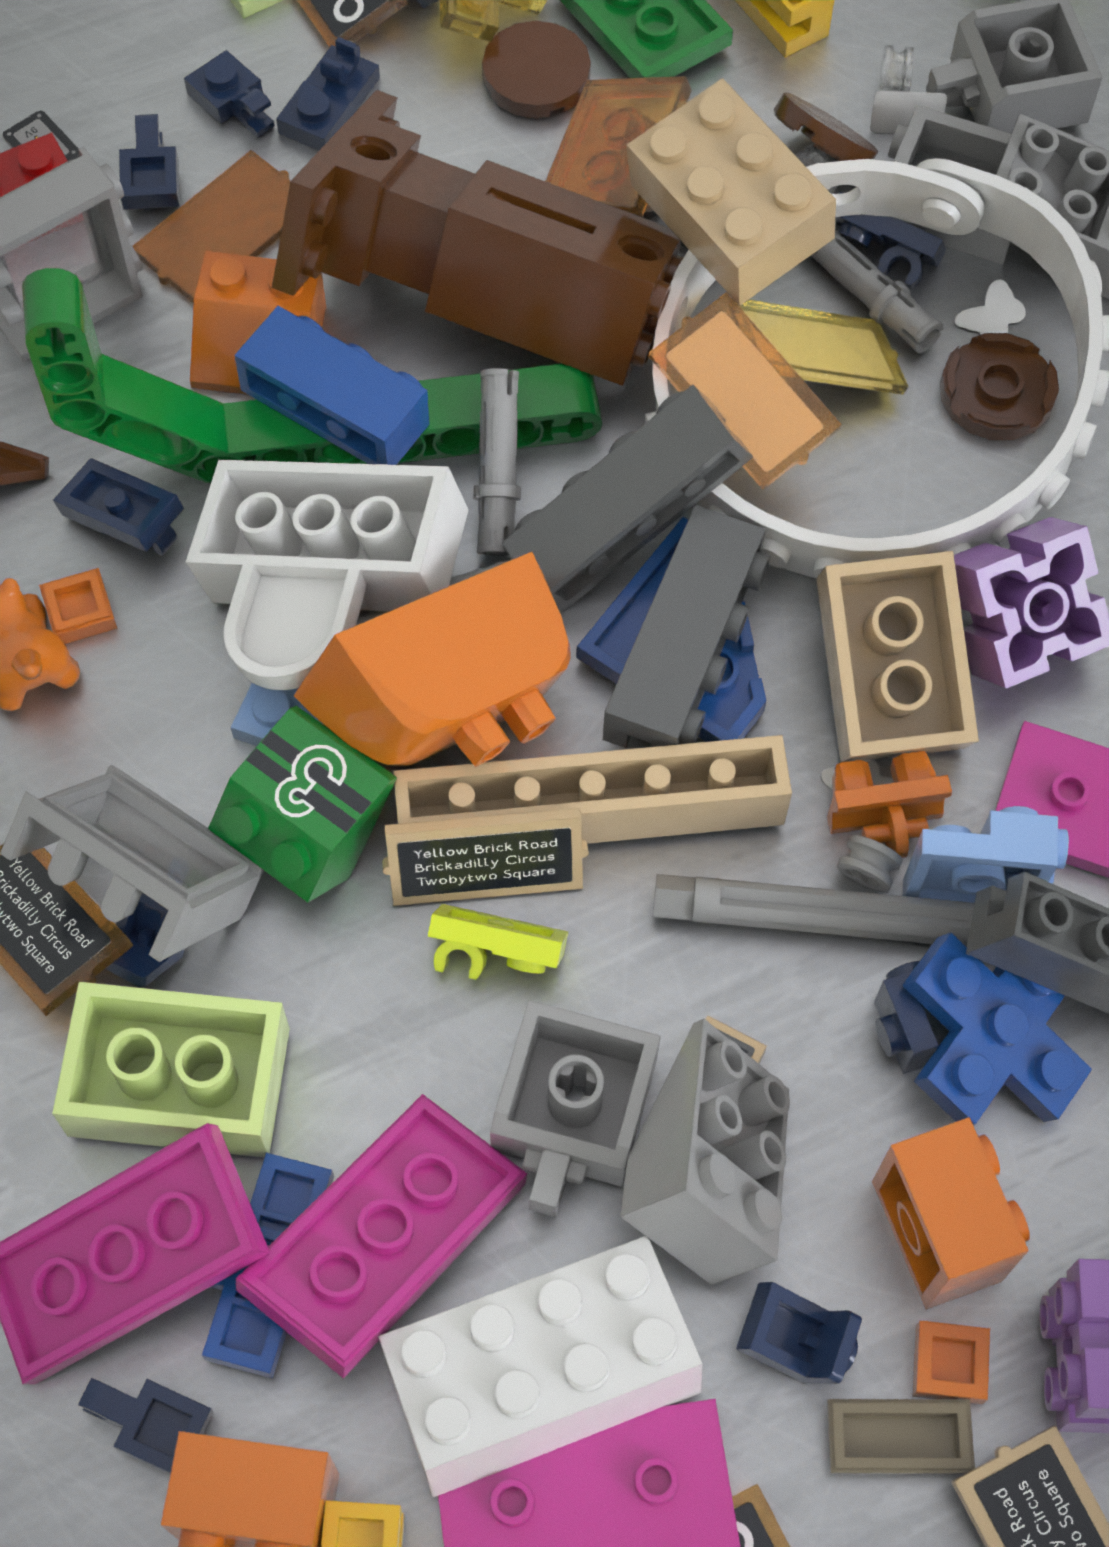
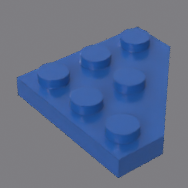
M685 517L680 519L577 645L576 658L616 684L686 527L688 519ZM748 616L739 640L734 642L727 639L720 656L727 658L728 662L716 694L705 691L698 709L706 712L698 736L705 742L744 739L765 711L767 700L762 678H759L753 651L754 641Z

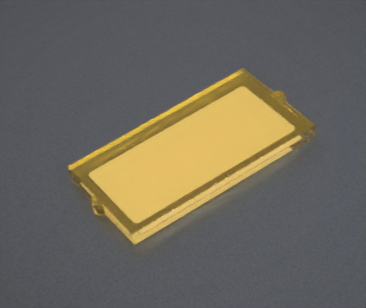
M731 298L727 305L736 327L780 377L904 395L909 387L897 362L898 352L891 349L880 323L873 319L750 299L739 306Z

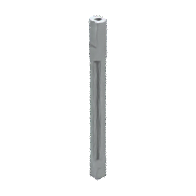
M657 874L653 917L933 944L937 937L952 932L967 947L975 903L698 876L685 877Z

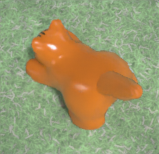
M6 578L0 585V709L14 711L21 708L25 694L30 689L37 688L48 682L65 690L74 686L79 679L80 668L78 662L70 656L65 642L46 628V609L41 599L36 594L27 593L23 595L17 581L12 578Z

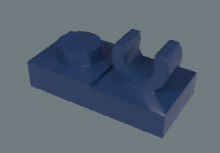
M338 36L335 40V46L331 45L311 74L302 82L276 118L278 134L319 151L358 110L380 79L379 65L360 57V47L358 44Z
M872 215L835 217V223L840 225L837 233L843 238L865 248H868L871 240L883 246L887 244L892 246V248H889L882 254L878 263V269L886 276L894 262L898 260L908 261L911 264V270L906 277L905 285L911 289L915 288L922 279L923 266L921 260L934 267H938L946 252L943 239L895 217Z
M90 458L53 499L62 516L104 535H110L145 552L153 546L156 553L160 556H163L177 540V534L170 525L184 510L176 494L93 458Z

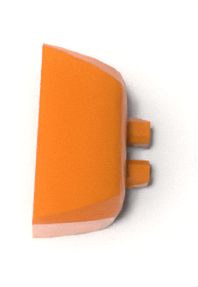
M529 552L335 634L293 696L345 743L375 761L387 765H413L457 744L471 763L477 767L500 754L510 743L499 723L506 721L520 743L524 744L542 735L555 721L556 717L543 696L567 669L571 659L570 643L562 616L533 552Z

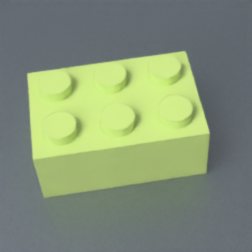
M79 982L52 1114L67 1137L166 1147L204 1124L210 1123L219 1126L230 1154L265 1158L266 1153H270L290 1030L283 1004L271 1001Z

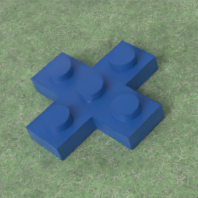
M952 932L937 937L902 984L918 1002L949 1030V1033L925 1064L914 1082L955 1122L970 1117L972 1124L976 1125L1003 1084L1043 1122L1058 1120L1092 1071V1068L1046 1025L1065 995L999 967H995L991 971L979 959L966 954L967 947Z
M266 1153L250 1205L267 1247L333 1183L334 1174L332 1169ZM245 1267L210 1287L222 1290L202 1356L205 1361L273 1379L287 1332L236 1291V1278L247 1268Z

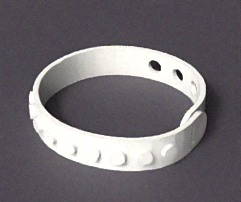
M937 158L925 160L917 167L900 162L874 159L817 163L807 166L808 170L827 190L838 185L856 186L855 189L849 192L832 194L836 198L835 217L851 215L890 216L951 235H966L979 228L1012 242L1030 254L1055 282L1072 319L1078 359V381L1074 409L1066 429L1053 450L1017 488L989 507L967 518L934 530L912 535L883 538H852L820 533L794 525L766 513L745 501L723 483L696 505L765 528L761 553L771 556L769 565L815 579L827 565L953 551L955 555L983 543L998 545L999 547L1008 545V533L1028 526V522L1042 506L1050 509L1059 500L1070 483V479L1065 474L1072 458L1076 457L1084 460L1097 425L1086 422L1090 406L1103 407L1106 396L1109 370L1100 369L1102 352L1109 351V315H1103L1102 280L1096 263L1089 259L1085 246L1073 227L1046 200L1026 187L1000 176L951 160ZM690 250L687 251L675 271L671 281L672 286L669 297L657 322L653 346V385L656 411L645 414L646 422L657 414L661 403L670 396L669 389L673 367L666 360L665 356L679 346L692 312L705 291L716 280Z

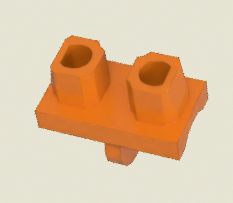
M925 751L903 753L893 758L890 765L893 783L873 785L868 762L855 760L838 763L832 776L833 797L827 814L830 834L862 830V836L879 843L885 842V845L898 853L901 858L908 856L909 839L918 838L921 835L922 829H929L927 820L943 817L944 800L952 795L948 775L936 776Z

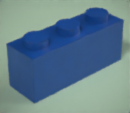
M280 306L273 310L234 355L241 391L367 464L397 465L429 426L427 389L423 388L416 378L403 371L395 372L375 361L359 345L353 343L345 344L324 332L321 326L307 316L298 317Z

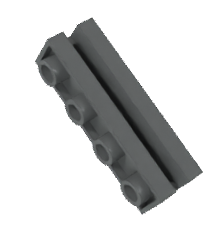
M692 384L685 391L677 392L665 399L659 406L657 414L637 431L626 433L618 438L610 447L609 454L589 471H582L571 477L563 486L562 493L543 509L535 510L524 516L516 525L515 532L506 538L502 544L512 559L533 552L558 609L564 612L753 458V455L741 439L729 429L725 423L726 419L714 403Z
M695 504L604 711L602 740L623 748H627L631 736L651 743V747L696 743L706 715L705 711L698 709L705 691L716 694L728 659L720 656L727 639L734 642L739 640L749 613V607L742 604L748 588L759 591L769 566L771 556L761 553L765 528Z
M1027 872L1008 878L1006 891L992 885L976 893L966 954L1109 1014V908Z

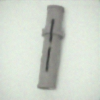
M836 230L835 239L810 256L870 309L869 315L876 323L888 325L915 352H925L940 337L941 333L939 331L943 330V324L916 303L910 296V288L902 281L894 282L858 249L839 235Z
M494 368L480 371L479 485H474L473 499L478 500L479 532L477 554L484 555L488 552V555L507 556L510 554L502 542L514 533L516 501L521 500V487L516 485L519 372L510 370L508 374V369Z

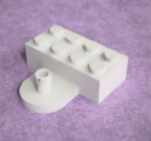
M218 460L186 564L212 603L230 604L224 625V642L228 654L240 672L249 681L260 687L271 690H291L300 687L335 634L356 626L360 610L389 612L449 587L469 509L449 466Z

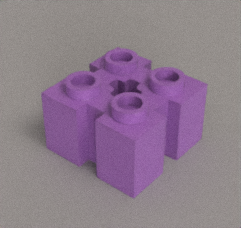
M1048 517L1008 533L1009 549L983 543L954 555L961 609L970 612L973 622L971 625L963 627L971 675L1003 688H1009L1050 671L1046 657L1050 654L1074 661L1109 647V615L1105 598L1089 593L1085 579L1099 574L1087 526Z
M1078 1259L1066 1271L1067 1278H1059L1049 1289V1296L1043 1295L1040 1302L1041 1334L1044 1339H1052V1346H1056L1057 1367H1047L1045 1370V1405L1048 1411H1056L1057 1429L1059 1432L1109 1433V1259Z

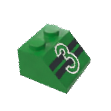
M296 705L287 710L229 778L208 829L308 903L350 878L397 777L370 757L349 746L329 728Z

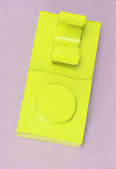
M441 904L432 913L427 937L444 940L434 955L435 971H445L449 963L451 951L463 950L471 958L469 978L476 980L486 966L487 955L485 949L491 950L494 955L507 957L506 965L515 970L541 974L545 972L546 966L557 968L564 957L569 931Z

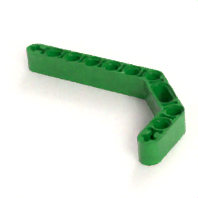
M44 268L30 273L22 282L25 343L50 419L61 429L209 484L212 482L218 460L367 464L258 400L221 403L102 354L82 283L70 271L60 268ZM565 364L513 369L519 372L517 449L584 441L595 436L601 430L603 422L594 375ZM480 373L419 380L428 393L429 426L398 463L479 454Z

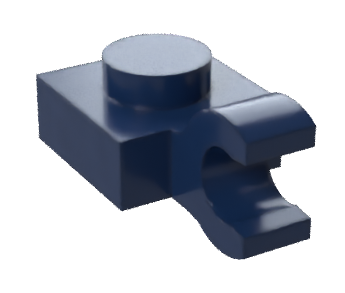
M227 50L184 77L187 94L220 124L235 116L256 137L261 136L275 126L274 120L264 112V110L271 106V101L263 93L261 79Z
M158 114L135 115L136 148L119 149V181L124 191V197L120 198L123 210L180 207L179 159L176 146H163V134L159 132Z
M91 1378L78 1403V1406L82 1407L84 1412L122 1428L113 1446L117 1451L169 1475L171 1474L179 1431L203 1434L213 1415L212 1408L149 1379H146L136 1399L101 1381Z

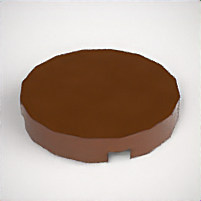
M535 20L516 23L498 32L486 46L482 60V77L484 85L486 84L490 91L492 100L499 107L516 116L529 118L551 117V111L564 107L565 112L576 106L586 94L591 76V61L587 46L569 29L557 23Z
M788 92L783 93L773 110L776 118L793 132L794 130L798 132L801 128L800 131L815 143V147L839 161L875 159L879 152L869 141L841 121Z
M984 333L972 337L970 343L963 345L960 349L958 346L950 353L940 380L941 402L951 419L968 433L988 440H1016L1033 434L1049 419L1059 392L1057 370L1051 360L1047 363L1039 355L1040 348L1031 341L1009 333Z

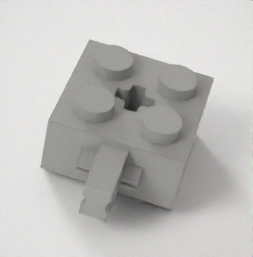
M1025 0L976 9L959 21L950 57L951 63L931 69L926 92L946 94V107H969L975 123L1012 133L1019 114L1028 116L1056 129L1088 123L1103 77L1070 0Z
M528 1000L494 1112L490 1130L491 1146L500 1153L524 1159L522 1169L537 1173L529 1199V1210L556 1217L566 1181L582 1185L584 1177H588L620 1187L623 1186L627 1159L634 1146L656 1066L661 1035ZM573 1086H580L585 1089V1096H581L579 1101L565 1099V1095L571 1093Z

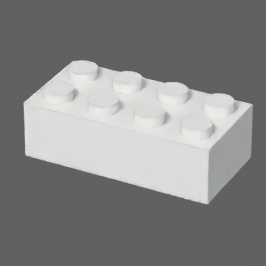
M647 1236L378 1336L388 1372L433 1498L660 1407L672 1405L701 1394L703 1363Z

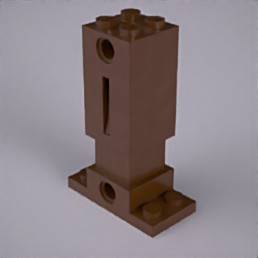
M376 90L290 181L272 288L294 296L310 277L316 279L320 273L359 287L368 275L373 273L429 294L425 308L427 313L621 386L625 384L634 366L642 369L646 366L654 345L657 322L670 294L671 281L676 269L684 258L678 255L682 241L667 226L486 160L475 174L419 153L418 148L421 135L400 128V122L393 119L398 97Z

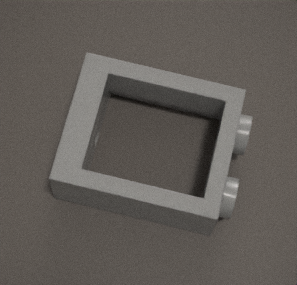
M916 105L908 127L898 124L890 145L888 157L894 159V162L912 165L916 152H920L996 175L1011 133ZM907 222L943 239L947 248L1001 265L1004 264L1012 243L979 228L970 234L951 235Z

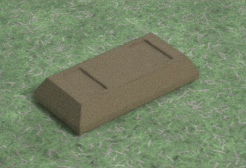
M827 1399L830 1474H966L975 1469L970 1399Z

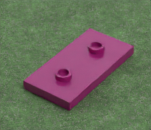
M1024 721L1019 731L994 811H1000L1007 807L1022 806L1034 809L1038 812V815L1058 816V829H1067L1069 845L1066 864L1109 878V748Z
M422 1094L268 1246L270 1254L250 1264L236 1278V1291L344 1379L379 1341L378 1336L386 1334L517 1195L525 1186L528 1173Z
M204 1124L0 1241V1322L22 1384H38L270 1254L218 1125Z
M716 1399L660 1407L438 1496L444 1547H740Z

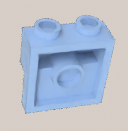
M1022 806L1007 807L1000 811L991 810L980 834L971 833L968 828L959 825H941L932 830L922 829L903 878L902 896L975 903L978 891L992 885L1006 891L1008 878L1023 872L1053 884L1056 868L1064 869L1066 865L1069 845L1067 829H1058V816L1038 815V812L1034 809Z

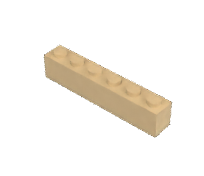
M783 735L485 762L477 767L473 764L393 771L397 777L395 781L398 824L580 808L582 840H585L587 844L780 826L785 824L792 797Z

